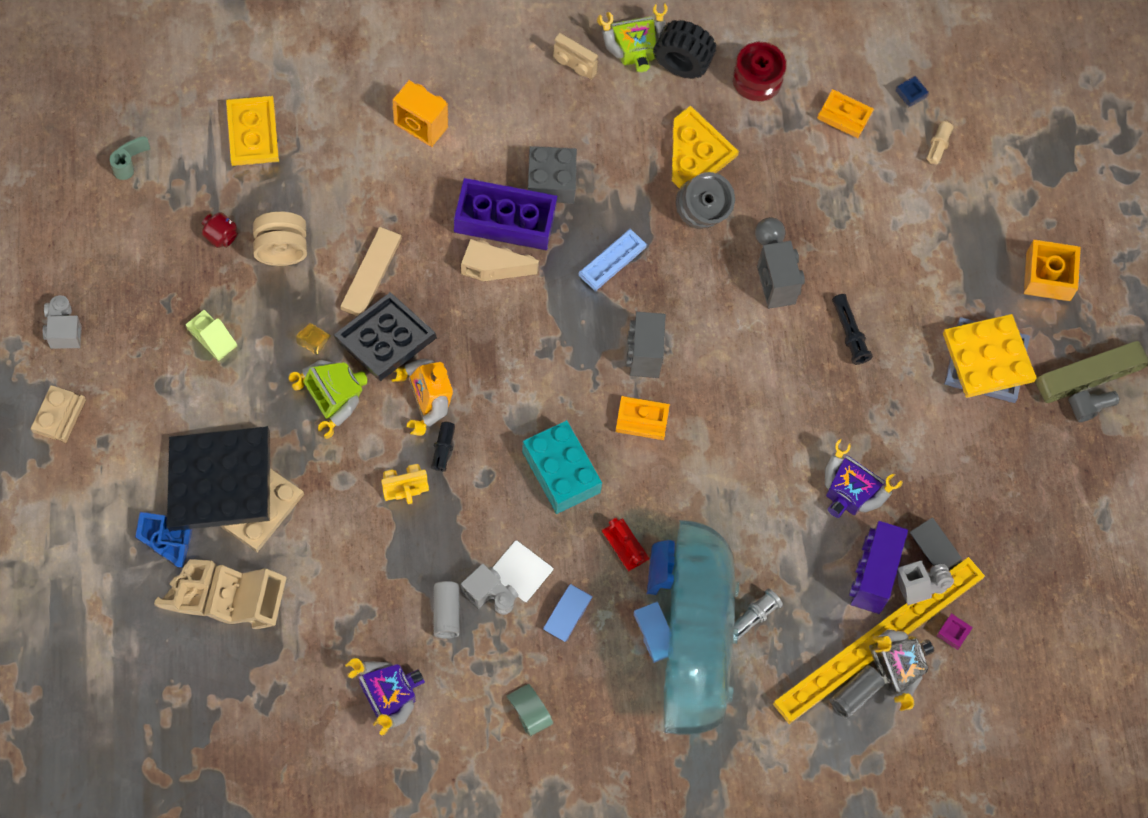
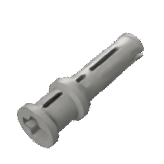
M768 588L764 591L765 595L755 603L751 602L745 614L713 639L715 645L725 652L758 622H765L767 620L766 616L774 609L781 608L783 603L775 592Z

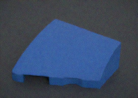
M140 512L135 537L171 561L175 566L183 568L192 529L169 531L167 528V516Z
M660 541L651 546L647 594L657 595L660 588H671L674 582L672 571L674 567L675 541Z

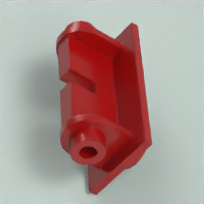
M617 518L612 519L609 522L610 526L602 530V533L628 572L650 560L623 518L620 520Z

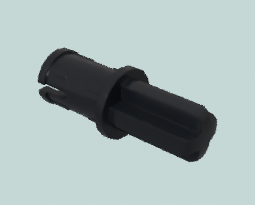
M448 421L441 423L437 442L434 443L435 452L431 464V469L439 471V468H441V472L447 470L449 453L453 450L451 444L455 431L454 423Z

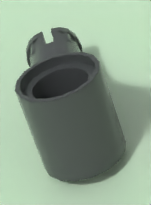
M1082 391L1071 396L1068 401L1077 421L1085 422L1096 417L1101 409L1118 405L1119 396L1116 391L1100 395H1090L1088 391Z

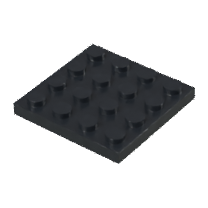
M268 426L169 437L167 528L169 531L270 521V430Z

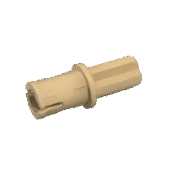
M947 121L939 123L936 135L930 141L932 145L926 157L929 164L937 165L940 162L944 149L948 148V139L954 127Z

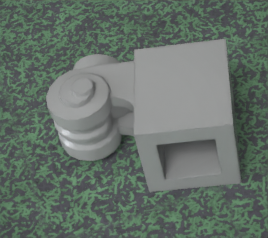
M61 295L55 296L50 303H45L44 305L47 325H43V339L47 340L51 349L80 348L82 329L78 316H70L72 308L69 300Z
M922 561L897 569L899 588L907 605L930 599L933 593H944L954 583V579L945 564L935 565L930 570V573H927Z
M484 564L479 566L461 583V592L478 609L489 599H494L495 610L502 615L512 611L514 600L518 597V593L512 586L508 584L505 587L499 580L501 577L492 567L488 569Z

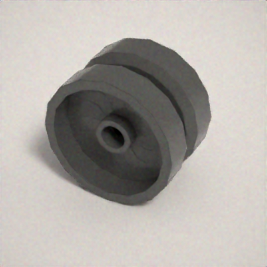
M713 172L701 173L684 183L677 192L676 208L682 221L690 227L697 229L710 228L725 220L733 211L735 204L734 189L729 181L722 175Z

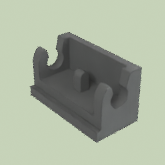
M933 517L910 532V535L933 567L938 564H945L951 570L961 563L962 557Z

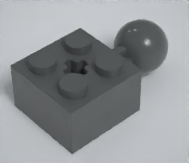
M773 217L762 219L755 229L756 239L763 246L757 270L768 309L796 304L798 296L801 295V287L805 283L804 273L802 270H799L797 264L799 263L798 251L793 249L791 241L783 242L786 234L785 226L779 219Z

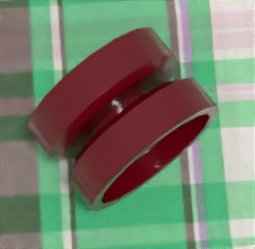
M757 41L743 47L737 56L733 72V84L736 91L742 97L751 101L762 102L776 96L782 87L786 72L787 61L783 52L777 46L768 42Z

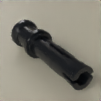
M846 294L836 295L832 298V302L846 335L845 345L849 347L853 356L851 361L854 365L864 364L873 358L872 352L868 351L865 343L866 336L863 332L859 331Z

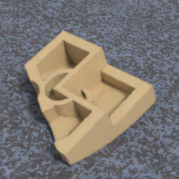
M190 559L183 567L181 574L169 583L172 588L162 599L157 597L154 604L159 608L179 613L206 616L204 612L216 569L215 563L208 560Z

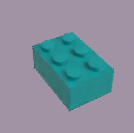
M567 420L523 441L522 453L556 514L601 493L602 481Z

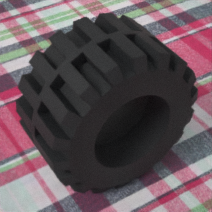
M672 20L664 26L654 46L653 53L655 54V59L658 60V63L665 70L682 78L695 79V77L700 78L706 73L717 50V45L714 42V38L709 35V32L701 26L689 21Z

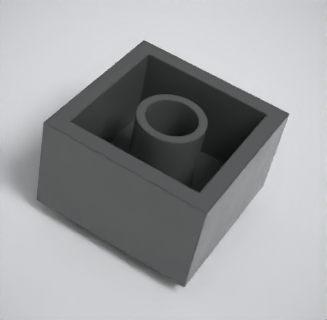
M530 146L528 190L556 195L557 203H574L577 148Z
M636 311L635 320H630L627 341L629 346L626 358V367H630V376L659 378L664 356L666 314Z

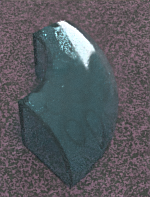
M679 520L672 574L674 575V582L671 586V616L668 640L669 660L666 663L663 690L664 733L698 734L719 726L725 719L727 702H732L733 687L729 686L733 644H737L738 628H734L735 597H738L739 582L735 581L734 557L726 540L709 526L697 522Z

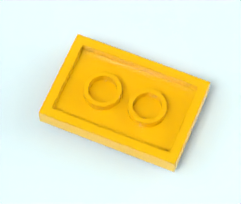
M273 96L226 100L232 166L279 162Z

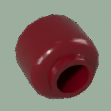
M222 212L214 215L208 214L201 223L204 226L202 229L203 237L216 248L223 246L227 248L238 236L236 223Z

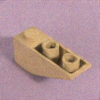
M470 239L461 263V274L481 281L534 275L538 273L539 260L527 254L520 255L505 247L498 248L482 240L475 241Z

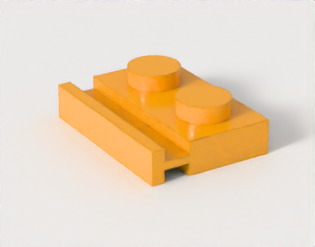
M832 89L817 119L859 139L874 109Z
M621 396L615 432L664 440L670 404Z

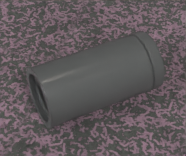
M867 665L830 699V702L841 716L849 718L885 685V681L876 669Z

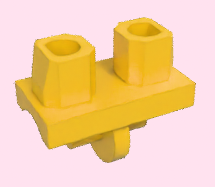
M418 464L409 465L406 468L407 474L397 475V472L393 469L384 471L381 483L385 501L406 498L407 505L413 504L412 496L429 491L426 470H421Z

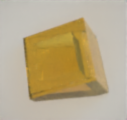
M310 323L297 334L296 341L297 344L318 355L331 335Z

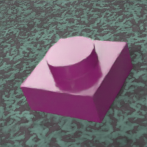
M951 613L936 636L958 650L973 627Z

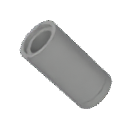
M455 582L436 583L433 586L434 636L444 639L458 637L459 584Z

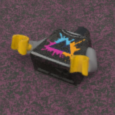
M888 629L880 636L873 637V641L878 643L870 645L869 649L878 672L885 681V690L899 693V696L894 697V701L896 703L901 702L899 710L904 711L912 709L914 706L912 697L914 691L922 680V676L928 672L925 657L934 653V647L928 639L919 642L916 637L908 636L903 631Z

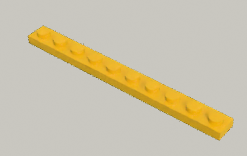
M969 557L949 571L954 579V583L944 593H933L932 598L911 605L906 603L774 701L773 705L788 724L792 723L874 661L869 647L871 645L874 646V649L878 647V642L873 641L874 636H880L888 629L903 631L909 635L980 582L985 575ZM891 642V648L895 645V642ZM876 652L877 658L880 657L883 653Z

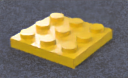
M1013 314L957 326L943 331L945 342L966 398L1032 383L1037 379Z

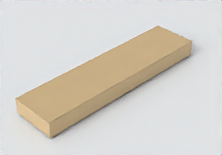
M379 227L341 304V310L359 316L368 309L402 240V235Z

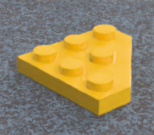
M689 106L674 118L672 182L678 188H681L684 183L701 173L719 172L738 156L739 151L692 106Z

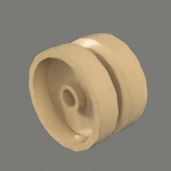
M283 211L262 214L254 220L253 235L255 240L253 242L254 258L259 262L273 266H288L305 259L307 256V243L305 239L306 221L301 216Z

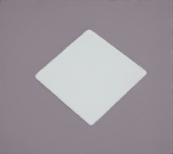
M515 541L493 567L501 578L499 580L505 587L508 584L512 586L518 593V597L524 602L531 598L553 571V567L518 541Z

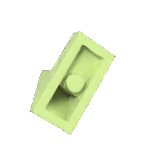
M205 310L186 324V328L218 361L237 347L236 342L220 319L214 320Z

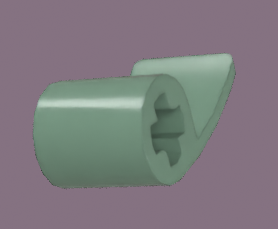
M142 136L129 141L111 154L109 160L116 178L126 180L132 177L134 166L131 157L150 150L148 138Z
M530 684L507 695V699L517 711L521 724L530 737L553 725L548 710Z

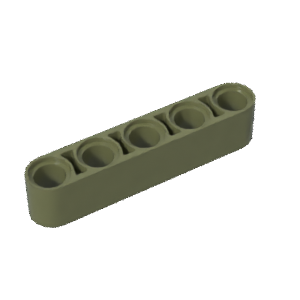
M1135 341L1045 373L1035 380V384L1045 403H1051L1140 371L1148 366V356L1141 343Z

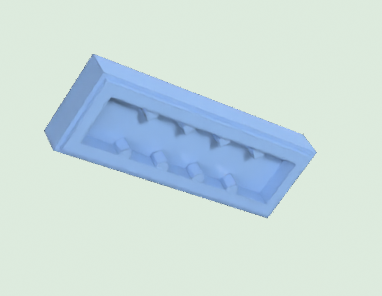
M629 229L579 272V276L594 291H597L641 253L647 244Z

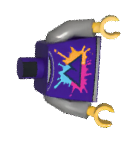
M839 439L835 445L836 453L832 454L825 468V486L828 489L826 496L833 501L828 508V512L832 516L840 518L845 510L852 515H856L859 511L866 513L880 508L891 496V491L900 488L903 481L901 480L896 486H893L891 479L896 474L889 475L886 481H884L850 456L846 455L844 458L843 454L848 453L851 444L849 443L846 450H841L839 443L842 439Z
M357 658L351 659L345 665L346 667L351 666L354 668L348 676L354 678L358 674L361 675L358 677L359 684L377 717L373 726L377 724L383 726L379 734L384 735L389 729L404 724L414 709V703L416 702L412 689L425 683L419 669L405 675L399 664L393 665L389 662L377 661L362 662Z

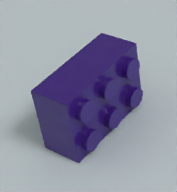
M878 521L875 528L870 527L862 545V557L859 558L855 570L857 576L855 581L852 582L849 596L853 597L852 606L877 614L882 612L891 595L908 533L907 529L882 521Z

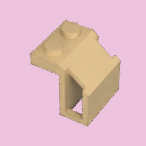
M223 565L216 566L204 615L227 624L249 622L252 623L251 628L254 629L275 626L287 577L266 568L240 573Z

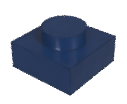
M916 76L903 82L896 88V92L908 107L927 98L929 94Z

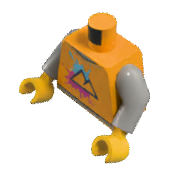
M425 358L406 364L405 368H397L394 371L397 372V377L391 380L392 382H403L407 379L408 375L410 376L409 381L423 418L421 421L410 420L407 423V427L414 428L410 434L416 436L424 435L426 426L430 427L446 416L453 395V389L444 364L442 362L435 363L433 360Z

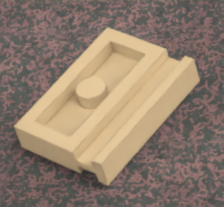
M559 33L555 38L556 43L554 44L553 57L560 64L567 65L579 75L586 76L592 80L597 72L598 55Z
M51 385L30 428L31 431L66 443L86 401L85 397Z

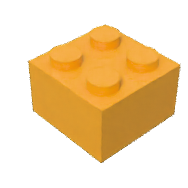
M409 80L393 99L394 124L430 147H433L448 128V103L442 97L428 92L421 84H415Z
M1033 240L1026 252L1023 294L1071 301L1078 290L1081 247Z

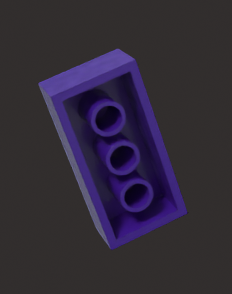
M464 178L454 217V233L548 250L556 213L557 196Z

